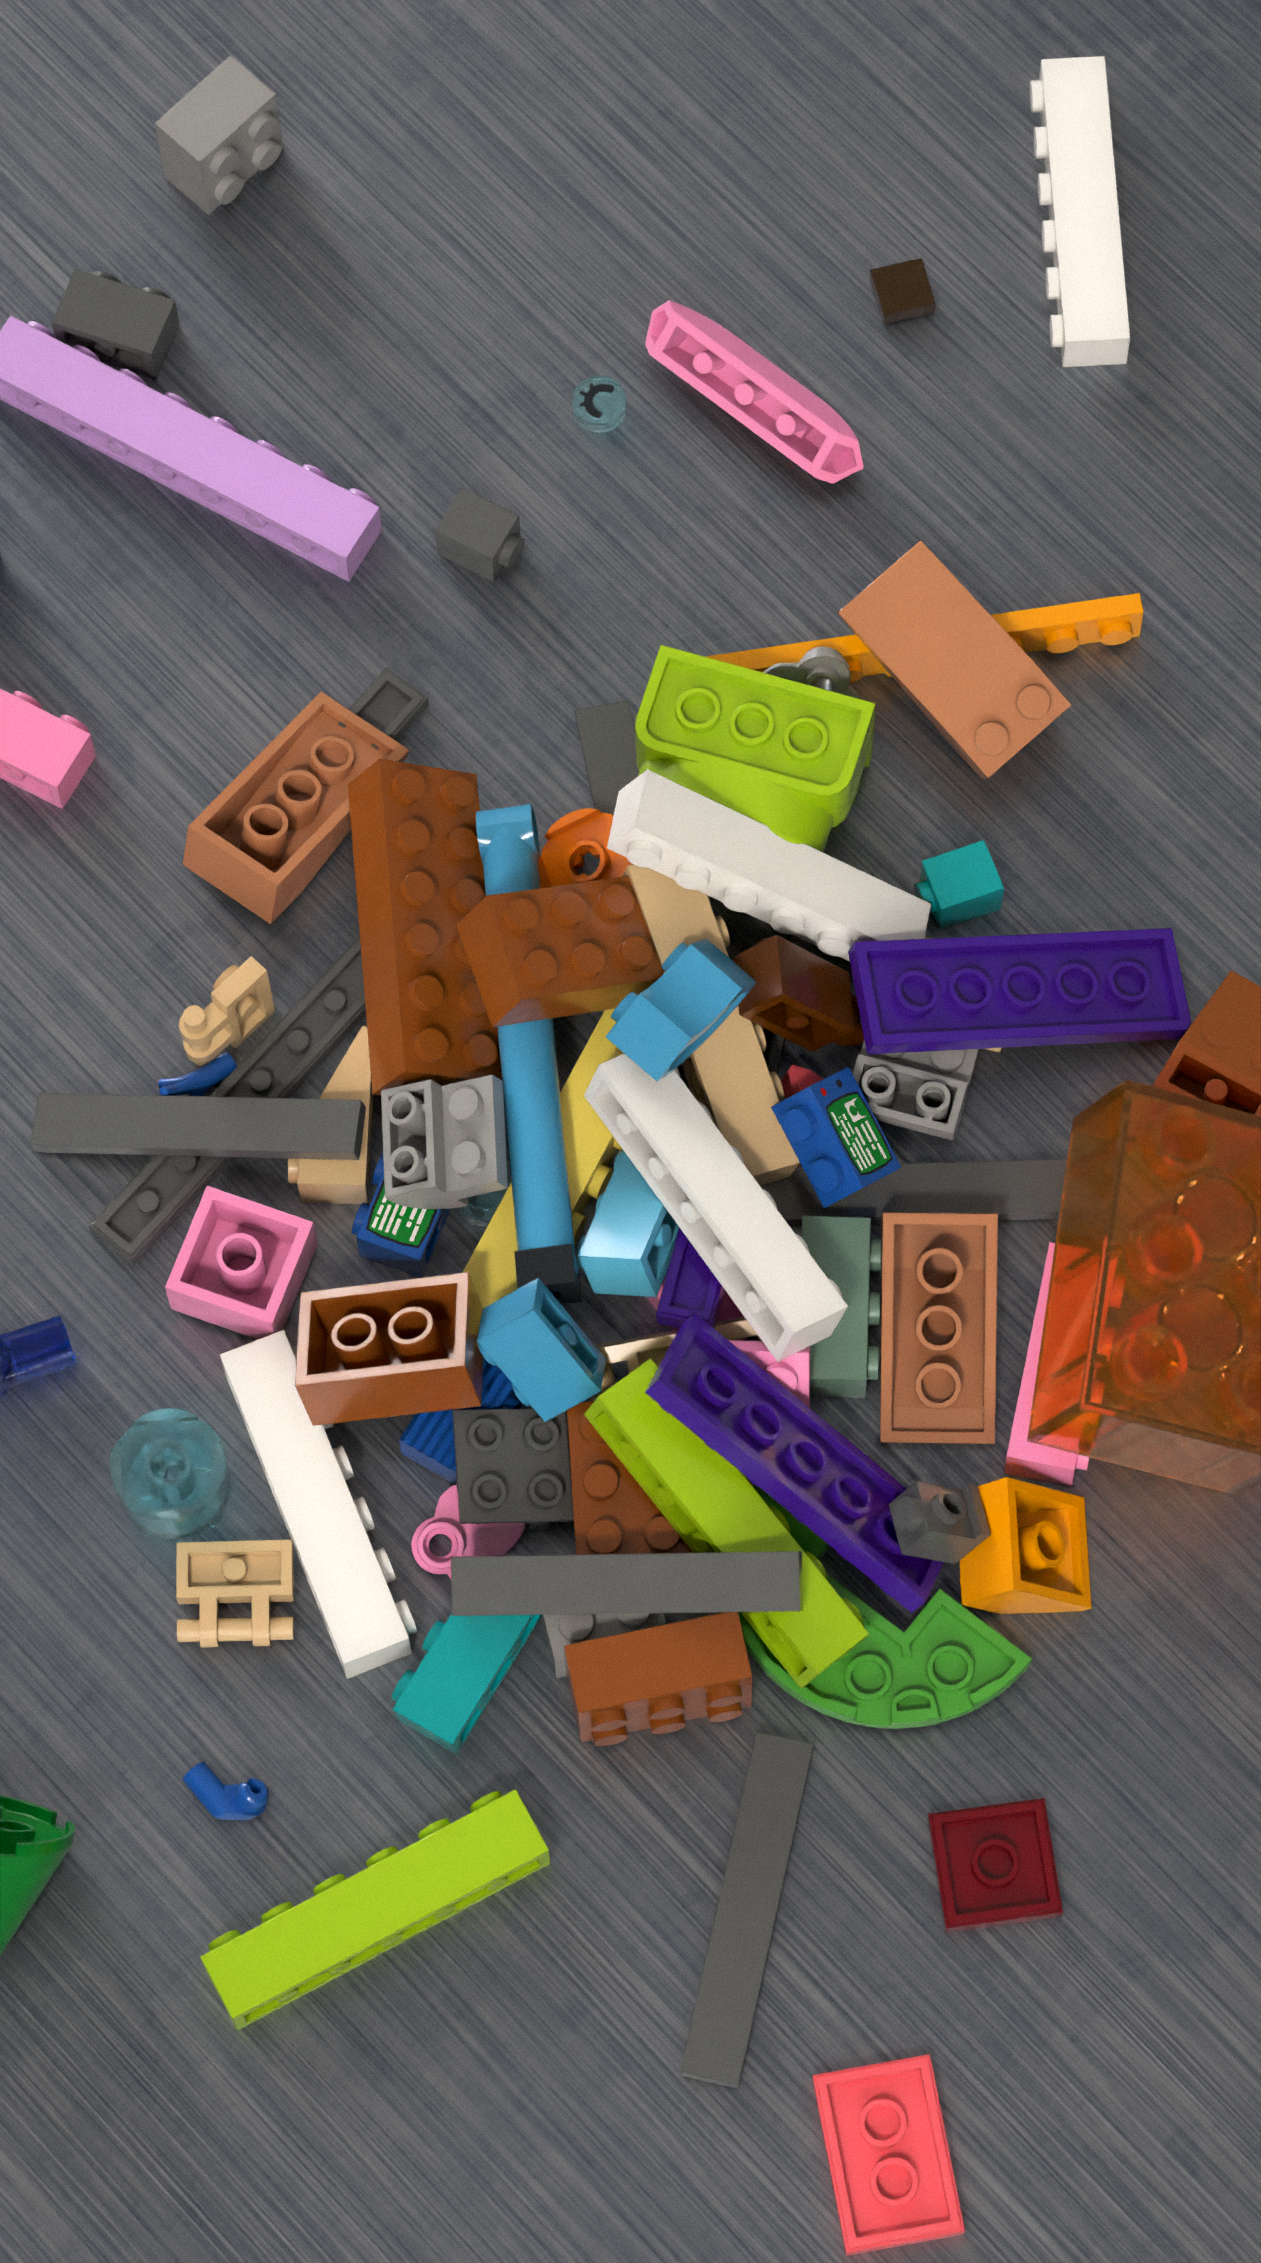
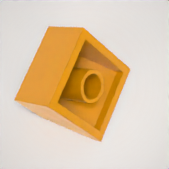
M1009 1477L977 1486L991 1535L959 1561L962 1605L997 1614L1078 1612L1092 1609L1084 1497Z

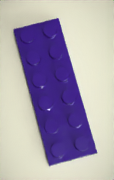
M1172 928L854 942L848 951L867 1054L1181 1039L1192 1024Z
M696 1313L690 1316L679 1328L645 1393L655 1400L662 1409L672 1414L701 1438L709 1448L718 1452L747 1476L754 1485L760 1487L787 1509L799 1522L805 1524L834 1548L841 1557L851 1562L880 1586L887 1595L893 1597L913 1613L926 1602L944 1562L901 1554L889 1504L907 1488Z

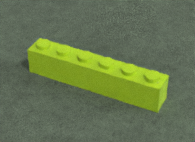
M650 1358L598 1396L584 1415L693 1553L802 1551L803 1611L740 1612L802 1689L853 1650L869 1635L863 1626L862 1616L851 1601L841 1598L826 1580V1571L821 1562L813 1554L802 1550L791 1536L790 1527L785 1517L775 1507L767 1506L753 1488L754 1484L748 1477L718 1452L709 1448L701 1438L672 1414L662 1409L655 1400L645 1393L658 1369Z
M516 1789L504 1796L501 1791H494L481 1797L470 1806L472 1813L453 1823H450L449 1819L445 1818L428 1825L418 1833L419 1841L398 1851L396 1846H391L377 1852L365 1862L366 1869L347 1879L344 1874H338L326 1879L313 1889L315 1896L295 1907L292 1902H285L270 1909L261 1916V1925L242 1935L239 1930H232L214 1939L208 1945L210 1952L200 1956L236 2030L238 2031L551 1864L549 1849Z

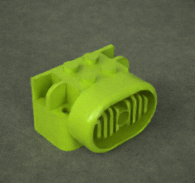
M660 645L636 717L635 745L636 764L639 770L638 776L648 769L768 826L774 834L794 844L804 843L824 853L831 828L838 826L846 819L852 804L856 801L863 769L870 766L876 703Z

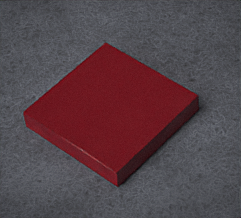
M1044 1798L928 1814L927 1819L945 1933L1062 1917L1063 1908Z

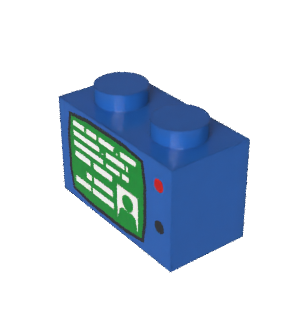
M849 1067L771 1107L824 1208L902 1168Z
M382 1153L372 1180V1184L378 1186L371 1204L363 1202L360 1205L352 1226V1234L357 1236L359 1256L423 1278L451 1209L411 1208L398 1205L386 1199Z

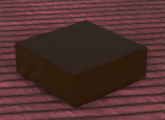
M922 258L870 270V281L883 324L935 313L936 303Z

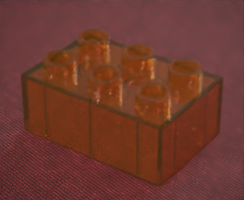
M1126 1079L1073 1118L1027 1436L1028 1442L1237 1496L1261 1484V1116Z

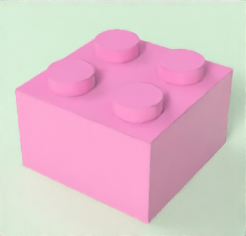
M206 1186L165 1286L171 1310L255 1339H261L282 1331L318 1245L314 1223Z

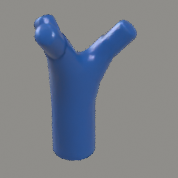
M225 1052L189 1074L175 1078L160 1079L158 1081L159 1093L161 1096H178L183 1094L204 1096L209 1088L228 1077L237 1065L232 1056Z

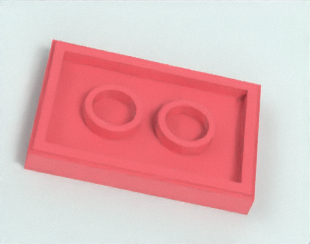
M930 2054L813 2075L812 2081L846 2256L963 2235L965 2229Z

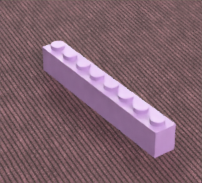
M10 316L0 330V400L348 582L381 534L380 508L365 492L355 488H351L348 491L332 483L329 477L317 467L309 464L300 466L284 458V455L278 448L266 441L258 440L256 443L238 434L235 427L226 420L217 416H212L209 419L192 410L188 402L180 396L170 392L163 395L149 388L132 371L127 369L117 371L101 363L100 359L89 349L81 345H75L73 348L55 339L50 330L37 322L30 321L26 324Z

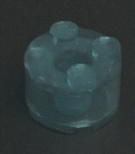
M159 1409L140 1416L132 1423L133 1426L124 1433L121 1439L119 1437L113 1447L110 1459L112 1482L126 1517L138 1531L162 1539L187 1538L216 1525L222 1517V1512L228 1503L231 1492V1473L220 1437L206 1423L198 1419V1416L185 1410ZM178 1468L179 1473H177L176 1479L164 1480L167 1478V1469Z

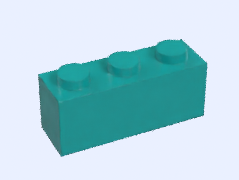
M451 1613L446 1623L440 1619L437 1620L423 1642L422 1650L427 1652L421 1664L416 1672L411 1669L406 1670L392 1693L391 1699L397 1702L392 1709L397 1719L458 1755L542 1615L452 1616Z

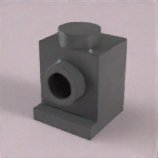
M916 1481L889 1504L902 1555L956 1564L991 1535L977 1485L967 1484L962 1489Z

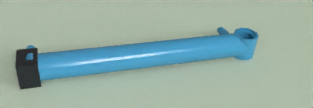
M526 804L477 811L476 829L483 863L485 895L541 888L538 864L540 845L533 805ZM553 1018L499 1026L497 1029L517 1251H514L517 1287L519 1289L539 1278L562 1306L569 1303L582 1302L579 1263L574 1247Z

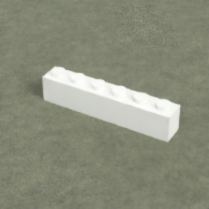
M1105 56L1041 59L1039 80L1030 81V106L1032 113L1041 112L1042 127H1034L1035 159H1045L1046 173L1038 174V199L1040 206L1049 205L1050 220H1042V246L1044 253L1053 252L1054 267L1046 268L1047 299H1057L1058 315H1050L1051 347H1061L1062 367L1127 364L1130 331Z
M648 769L618 792L607 849L627 857L628 861L636 866L657 871L674 879L683 888L702 892L723 902L730 910L747 913L770 924L774 930L780 933L792 934L817 946L821 952L827 955L839 956L849 962L848 951L854 942L925 939L931 904L804 843L794 844L774 834L768 826Z
M626 1054L599 1064L584 1097L776 1361L779 1362L831 1336L848 1308L839 1287L823 1273L810 1255L806 1242L801 1236L795 1234L777 1210L773 1197L766 1190L762 1189L751 1175L739 1151L726 1141L713 1123L706 1106L696 1100L682 1081L678 1069L676 1068L663 1079L656 1081Z
M282 1330L220 1354L225 1376L289 1536L293 1541L294 1548L346 1678L349 1679L412 1654L408 1635L417 1632L405 1599L396 1603L393 1600L387 1583L395 1581L396 1577L385 1549L381 1548L374 1551L366 1532L375 1529L364 1497L352 1499L346 1480L353 1478L354 1474L342 1445L333 1449L331 1447L325 1429L333 1427V1424L312 1425L296 1390L297 1345L291 1347L285 1331Z

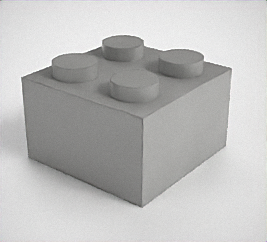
M231 55L155 123L164 177L208 215L220 204L225 205L233 201L241 192L244 183L258 170H266L274 164L283 148L276 94Z

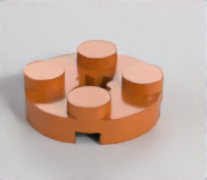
M584 808L570 812L553 823L544 835L548 841L544 845L541 856L538 859L541 888L622 877L627 866L632 865V863L628 861L627 857L607 849L614 815L602 813L598 809ZM591 853L597 859L600 858L599 866L589 876L585 873L579 874L578 869L585 865L584 856Z

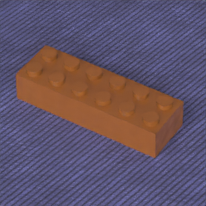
M378 759L348 784L372 1095L381 1096V1090L430 1079L441 1086L488 1075H494L502 1080L498 1029L491 1026L456 926L486 896L483 863L476 829V812L480 811L477 774Z

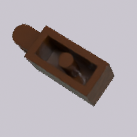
M778 935L761 939L755 946L733 957L734 963L757 982L738 1005L740 1016L811 1052L831 1042L844 1047L856 1046L864 1042L862 1024H860L859 1020L860 1013L857 997L851 994L849 972Z

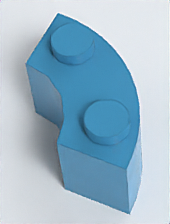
M708 939L694 942L689 946L684 942L677 946L661 967L665 973L639 995L633 991L629 993L611 1015V1018L617 1023L605 1037L656 1081L666 1077L689 1058L717 1030L757 984L751 976Z

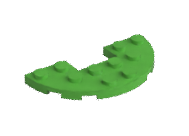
M754 1485L753 1488L767 1506L775 1507L785 1517L790 1527L791 1536L802 1550L813 1554L820 1560L830 1548V1545L805 1524L799 1522L764 1490ZM826 1573V1580L841 1598L851 1601L858 1609L863 1619V1626L869 1635L853 1650L801 1689L744 1616L738 1612L746 1649L769 1678L803 1704L827 1716L866 1727L887 1729L917 1728L961 1717L982 1707L1003 1693L1020 1678L1032 1663L1031 1657L941 1589L937 1591L907 1630L903 1632Z

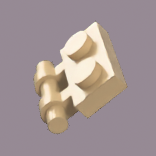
M252 956L240 967L233 965L218 977L211 992L212 1002L204 1010L196 1005L189 1006L184 1010L179 1021L180 1033L184 1039L185 1054L196 1065L202 1067L212 1061L229 1044L235 1049L275 1013L268 972Z
M293 1541L176 1542V1599L178 1605L199 1604V1619H177V1642H200L201 1648L219 1647V1642L252 1641L254 1647L271 1646V1640H294V1617H271V1602H294ZM252 1603V1618H219V1604Z

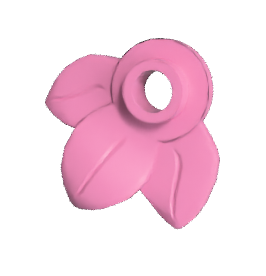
M456 1484L440 1496L434 1517L421 1523L414 1532L411 1542L412 1554L418 1565L424 1570L433 1574H447L451 1579V1557L503 1556L519 1540L525 1529V1524H459ZM443 1534L450 1539L451 1550L446 1556L437 1557L431 1553L429 1541L434 1535Z

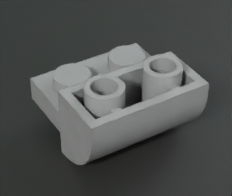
M864 1040L861 1053L858 1054L853 1076L877 1121L954 1141L964 1112L967 1093L980 1049L867 1054Z
M488 1075L441 1086L430 1079L381 1090L386 1199L398 1205L411 1208L451 1209L468 1206V1197L508 1189L502 1080L494 1075Z

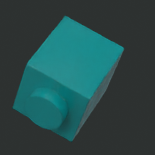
M984 840L921 862L920 882L914 884L916 897L931 904L929 914H933L939 930L1002 909L1004 887Z

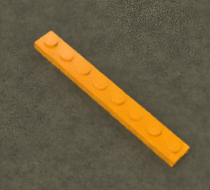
M1140 593L992 614L991 616L1025 653L1047 650L1051 653H1065L1082 644L1101 642L1104 645H1119L1129 641L1132 637L1140 636L1144 612ZM856 635L706 656L763 673L766 669L777 663H798L804 654L813 648L830 647L840 652L849 664L851 671L849 684L859 681L863 676L885 673L887 676L892 677Z

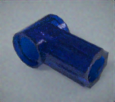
M60 1316L0 1335V1397L4 1396L11 1386L76 1365L70 1339Z

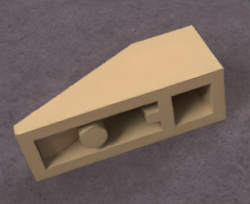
M362 1026L319 1098L361 1100L364 1103L366 1113L359 1160L288 1159V1182L298 1185L301 1203L362 1204L365 1202L369 1204L374 1095H372L367 1026Z

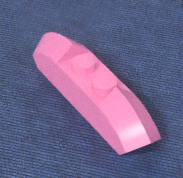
M670 300L652 311L645 341L649 355L814 478L834 484L864 468L856 435L845 420L817 395L733 333L708 317Z

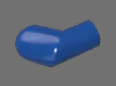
M204 1761L191 1768L182 1779L207 1811L216 1819L251 1820L261 1815L266 1809L269 1791L267 1786L256 1778H249L247 1783L224 1785Z

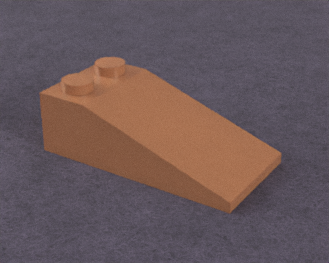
M921 540L837 613L980 779H987L1071 706L1036 663Z
M320 692L188 826L183 865L269 924H272L304 891L351 830L348 784L378 759L404 762L408 757L409 749L323 692ZM342 722L346 725V727L343 728L340 725H338V723ZM374 744V745H376L377 747H379V749L377 750V749H375L374 747H372L371 745Z
M881 1212L880 1442L995 1444L998 1214Z

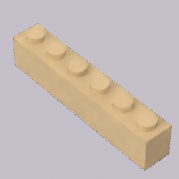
M634 864L627 866L622 877L629 876L661 967L668 956L681 943L684 942L689 946L703 939H708L729 958L726 950L730 945L727 926L720 915L714 916L708 895L697 890L683 888L674 879L650 868L639 867ZM737 1006L717 1030L681 1065L693 1096L697 1101L706 1106L713 1123L729 1145L734 1146L739 1151L746 1168L757 1183L764 1185L790 1177L800 1164V1161L771 1108L785 1100L777 1073L774 1071L769 1073L762 1053L766 1051L763 1029L760 1025L740 1016L739 1006Z

